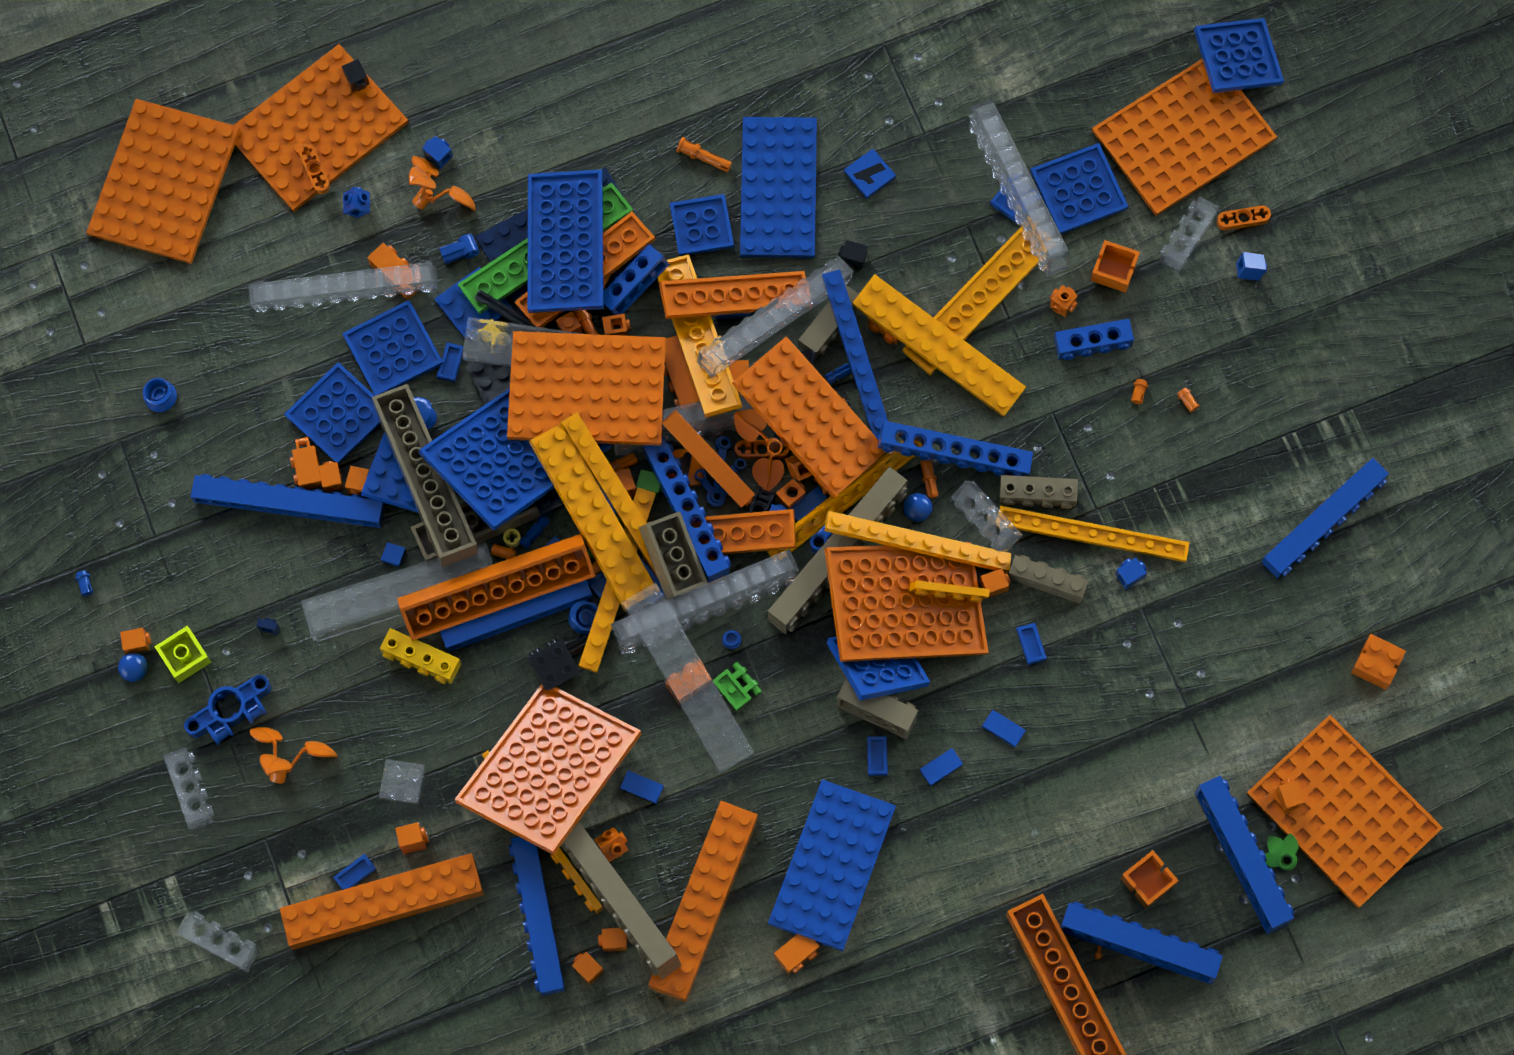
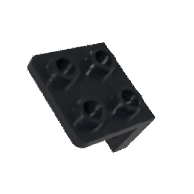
M556 638L546 643V648L542 650L537 648L530 652V657L527 658L545 690H551L579 674V669L563 640L557 641Z

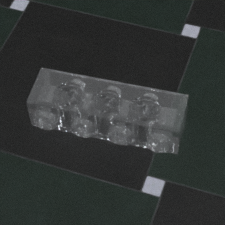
M1201 196L1197 201L1193 200L1188 208L1190 212L1187 216L1183 215L1178 224L1180 225L1177 231L1174 230L1170 235V243L1168 246L1165 244L1159 253L1161 255L1160 262L1179 273L1214 220L1219 207ZM1193 217H1200L1201 221H1196ZM1189 231L1192 235L1187 236L1183 232ZM1174 246H1180L1183 250L1178 251Z
M965 481L951 496L955 501L954 505L959 510L965 512L968 521L979 528V533L992 542L991 546L996 551L1008 552L1023 536L974 481ZM972 500L975 501V507H974V508H972V506H971ZM985 513L987 514L986 522L983 519ZM997 527H999L1000 533L998 536L996 534Z
M186 747L163 755L188 828L193 831L214 823L212 816H215L211 805H207L206 798H208L205 787L201 788L199 782L202 780L199 769L195 770L193 765L196 762L193 752H189ZM187 766V773L180 774V769ZM188 785H195L193 791L186 792V787ZM201 802L198 810H192L194 803Z
M196 911L194 914L187 912L176 933L248 973L259 954V951L255 948L256 944L247 939L243 942L238 939L239 935L231 930L228 933L221 930L223 926L214 921L208 923L204 920L205 916ZM200 927H206L205 934L198 936V929ZM223 936V942L215 945V938ZM240 945L239 953L232 954V947Z

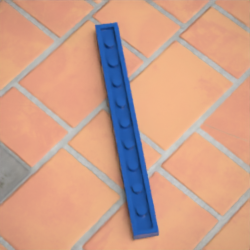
M839 269L822 274V279L869 429L879 440L881 425L884 421H888L843 276Z

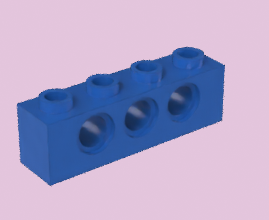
M648 244L627 265L626 269L614 279L609 287L604 290V307L613 315L623 314L670 264L663 255Z
M1129 319L1058 331L1054 335L1058 360H1071L1075 356L1080 355L1088 357L1097 352L1104 354L1111 352L1113 349L1126 350L1133 345L1134 341ZM1115 335L1117 339L1111 340L1108 336ZM1095 338L1099 342L1094 344L1090 342V339ZM1075 341L1078 342L1080 346L1074 347L1071 343Z

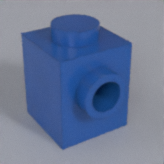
M436 136L427 140L422 148L424 156L439 169L453 157L449 144L444 139H439Z
M1243 252L1236 262L1238 278L1259 281L1267 271V263H1265V258L1262 254Z
M1129 558L1120 564L1121 567L1115 573L1125 590L1145 579L1147 568L1137 558L1133 560Z

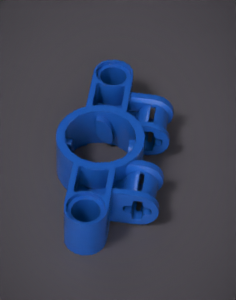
M256 675L237 688L224 686L216 689L208 700V706L185 721L184 728L192 738H199L209 732L215 743L219 745L220 741L234 735L230 727L238 725L245 717L252 724L254 723L253 720L261 715H267L268 713L259 700L270 693L271 684L264 675ZM260 682H266L264 688L257 689V685ZM226 695H235L241 704L239 712L234 713L231 718H220L219 713L215 710L217 701L225 698ZM193 724H199V728L196 731H190Z

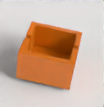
M1104 240L1090 281L1126 293L1140 252Z
M1370 634L1351 673L1387 690L1406 650Z
M1153 850L1123 873L1120 878L1131 892L1136 891L1134 896L1145 909L1176 886L1179 881L1168 867L1161 873L1160 869H1162L1164 863Z

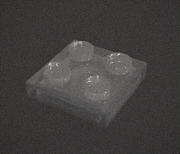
M386 759L379 798L418 804L425 765Z

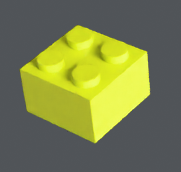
M188 626L154 646L178 683L212 663Z

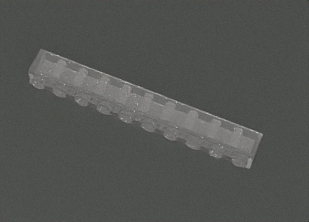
M839 256L834 260L830 259L824 267L814 270L808 278L801 279L795 287L785 290L782 296L773 298L767 306L760 307L754 315L744 318L741 324L732 326L725 335L715 338L712 344L703 346L698 352L697 363L711 377H714L828 298L822 274L840 269L844 283L848 284L851 282L854 271Z
M433 262L254 283L249 284L250 306L257 312L268 311L267 309L271 308L284 310L288 306L301 308L304 307V304L318 306L322 305V302L340 303L341 300L346 299L348 301H357L362 297L375 299L379 295L392 297L396 293L409 295L413 294L414 291L420 290L421 292L433 291L432 289L438 288L437 269Z

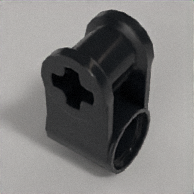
M758 486L749 513L769 511L771 505L775 502L776 492H770L762 489V486Z

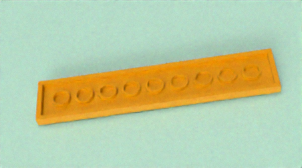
M1027 220L933 318L965 340L1055 247L1056 243ZM908 346L903 348L902 352L930 376L937 370L935 366Z
M689 254L668 259L667 262L670 265L657 277L659 284L661 281L697 279ZM711 315L671 318L705 418L742 408L737 389L732 385L734 380Z
M875 274L852 303L855 308L1002 417L1006 415L1026 388L1025 385Z
M562 424L529 441L531 447L623 609L626 610L656 593L658 589L586 462Z

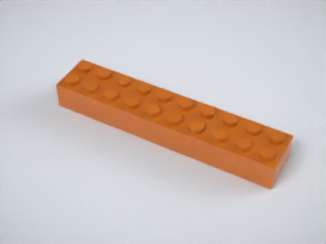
M579 534L397 598L409 635L413 641L596 577L583 538Z
M720 801L666 938L676 952L682 966L663 980L659 975L654 976L652 973L648 984L650 989L687 1002L757 823L758 814Z
M472 853L281 907L280 912L288 945L294 950L482 896L484 892L475 858Z
M1044 894L1007 911L1006 916L1077 1055H1126Z

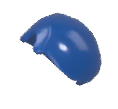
M920 493L912 494L904 501V514L913 522L925 521L933 511L932 502L926 495Z
M128 653L120 659L118 672L122 679L136 682L142 680L147 674L148 663L142 655Z

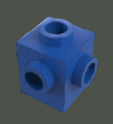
M352 187L343 193V214L360 218L370 213V192L362 190L360 187Z

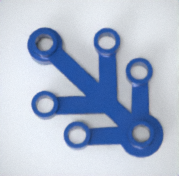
M721 436L716 440L715 448L718 450V455L725 461L726 452L731 447V440L726 436ZM722 440L727 442L726 446L721 444ZM739 458L730 468L735 473L742 471L746 467V461ZM737 462H741L743 467H738ZM698 469L694 474V478L706 490L708 504L712 507H720L725 502V496L728 493L723 488L721 489V486L714 478V486H712L706 479L707 474L705 470ZM697 473H702L703 478H699ZM713 495H718L719 500H715Z

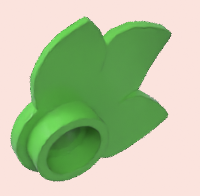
M1290 833L1284 840L1275 836H1269L1267 840L1269 853L1265 854L1267 859L1265 861L1266 865L1280 867L1286 871L1294 869L1297 865V856L1295 854L1299 848L1295 836ZM1285 857H1290V864L1284 862Z

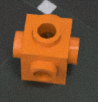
M1062 285L1059 290L1055 289L1052 292L1050 308L1066 317L1069 312H1073L1076 308L1078 295L1072 288Z
M614 827L606 830L602 835L594 839L598 848L609 862L628 851L625 845L628 842L622 831L618 833Z

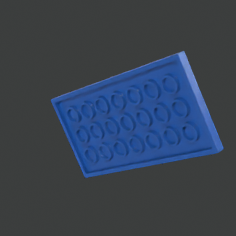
M743 117L740 257L815 258L817 118Z
M602 169L528 174V312L604 309Z
M822 779L768 925L795 935L804 936L815 940L817 943L843 952L896 805Z

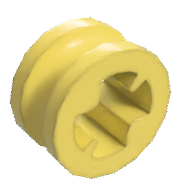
M508 529L505 531L503 539L505 544L511 548L517 547L520 544L521 536L516 529ZM511 534H514L515 537L517 536L514 542H510V539L507 540Z

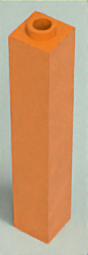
M675 409L662 424L741 508L744 505L747 507L751 504L755 493Z

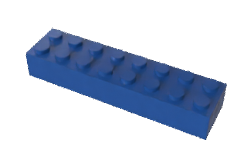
M1220 775L1200 784L1195 795L1268 935L1289 925L1294 919V910L1283 898L1285 893L1281 886H1277L1274 880L1276 879L1274 871L1266 865L1265 861L1267 859L1262 850L1259 851L1254 833H1250L1247 828L1248 821L1246 817L1240 814L1236 798L1231 797L1229 793L1230 787L1225 779L1223 780Z
M1078 902L1069 903L1060 926L1066 935L1208 984H1212L1216 979L1223 955H1220L1219 951L1207 948L1205 950L1199 948L1200 945L1195 942L1180 941L1181 938L1169 935L1168 937L1162 935L1161 931L1154 928L1144 929L1141 924L1132 921L1130 923L1124 922L1123 918L1116 915L1106 916L1103 911L1092 908V910L1084 908L1085 905Z

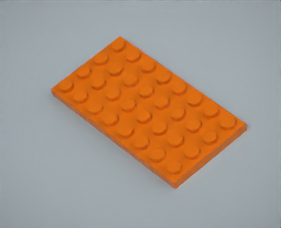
M787 336L732 382V385L833 498L885 453L881 448H877L879 441L877 437Z

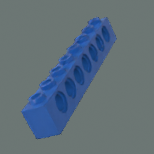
M884 421L881 425L877 447L889 453L894 451L900 452L903 456H919L922 460L934 459L938 460L941 464L953 463L957 464L960 468H975L979 472L991 471L998 476H1028L1033 456L1031 451ZM895 437H901L903 443H898ZM914 441H919L922 447H917ZM932 445H938L941 451L934 450ZM952 448L957 449L958 452H959V455L953 454L952 451H951V449H952ZM970 452L975 453L977 455V459H973L970 456ZM988 456L994 457L996 463L990 462ZM1007 460H1011L1014 463V467L1009 466Z
M662 437L661 446L643 445V453L673 513L680 511L708 583L730 574L731 563L728 556H724L721 551L723 547L720 540H716L713 535L715 531L712 524L707 523L705 519L707 516L702 506L699 507L696 502L698 501L696 492L694 490L691 491L688 486L690 484L688 476L682 474L680 470L682 468L678 457L674 458L672 454L674 452L670 441L666 442L665 438ZM665 457L668 461L660 462L659 459ZM673 473L676 477L670 479L667 475ZM683 490L684 494L677 495L675 491ZM685 506H691L693 508L691 511L683 510ZM694 522H698L701 524V526L698 528H694L691 526V524ZM701 539H707L709 540V543L701 544L699 541ZM710 555H715L717 559L715 561H710L708 557Z

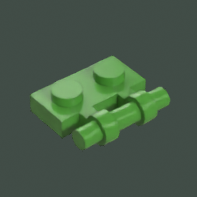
M738 662L732 666L736 671L735 673L731 674L726 669L712 680V683L736 712L752 700L748 694L750 691H753L756 696L762 692L758 687V682L753 680L748 675V670ZM739 678H742L747 684L745 687L739 684L737 681Z

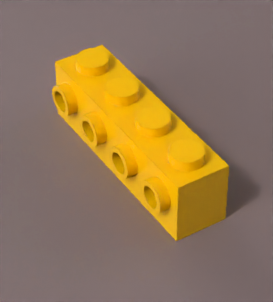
M391 628L380 646V650L383 653L382 656L391 661L396 659L400 661L402 666L409 669L412 666L418 669L417 672L424 676L430 674L435 677L436 681L442 684L446 682L452 684L461 666L459 658L421 641H412L411 637Z

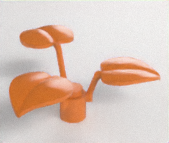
M418 156L412 157L411 161L415 167L410 169L409 185L422 187L412 200L416 207L425 209L429 202L434 203L436 199L449 193L450 197L455 201L467 206L474 212L476 211L471 196L456 186H452L450 189L447 188L433 197L432 190H435L436 183L430 177H438L439 171L437 167L427 159Z
M755 409L736 411L734 414V424L738 434L747 441L756 440L760 434L767 442V450L771 455L769 459H758L753 465L752 474L758 485L762 486V489L770 491L781 481L784 475L783 463L777 459L772 460L775 455L782 451V444L784 442L776 437L767 438L762 432L767 423Z
M267 727L250 729V735L255 740L273 744V755H261L260 764L266 775H270L269 779L274 783L282 784L285 782L287 772L291 773L293 766L304 752L316 757L337 758L338 756L328 745L318 741L305 742V747L301 749L292 763L285 759L277 758L276 741H282L283 739L278 731Z

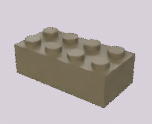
M680 511L639 527L666 600L708 584Z
M847 678L837 696V707L906 740L917 720L918 710L915 709L916 706L909 702L904 704L898 701V698L892 694L860 701Z

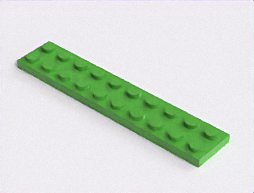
M612 182L603 188L604 233L631 211L633 212L632 207ZM528 238L458 284L460 290L479 315L489 309L488 305L482 304L475 299L479 290L501 301L528 283Z

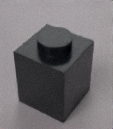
M359 59L342 66L343 73L353 92L363 90L367 85H370Z
M846 240L845 246L841 245L838 255L841 257V264L863 269L868 246Z

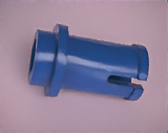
M86 570L77 572L75 577L80 587L81 596H88L94 593L89 580L90 574Z

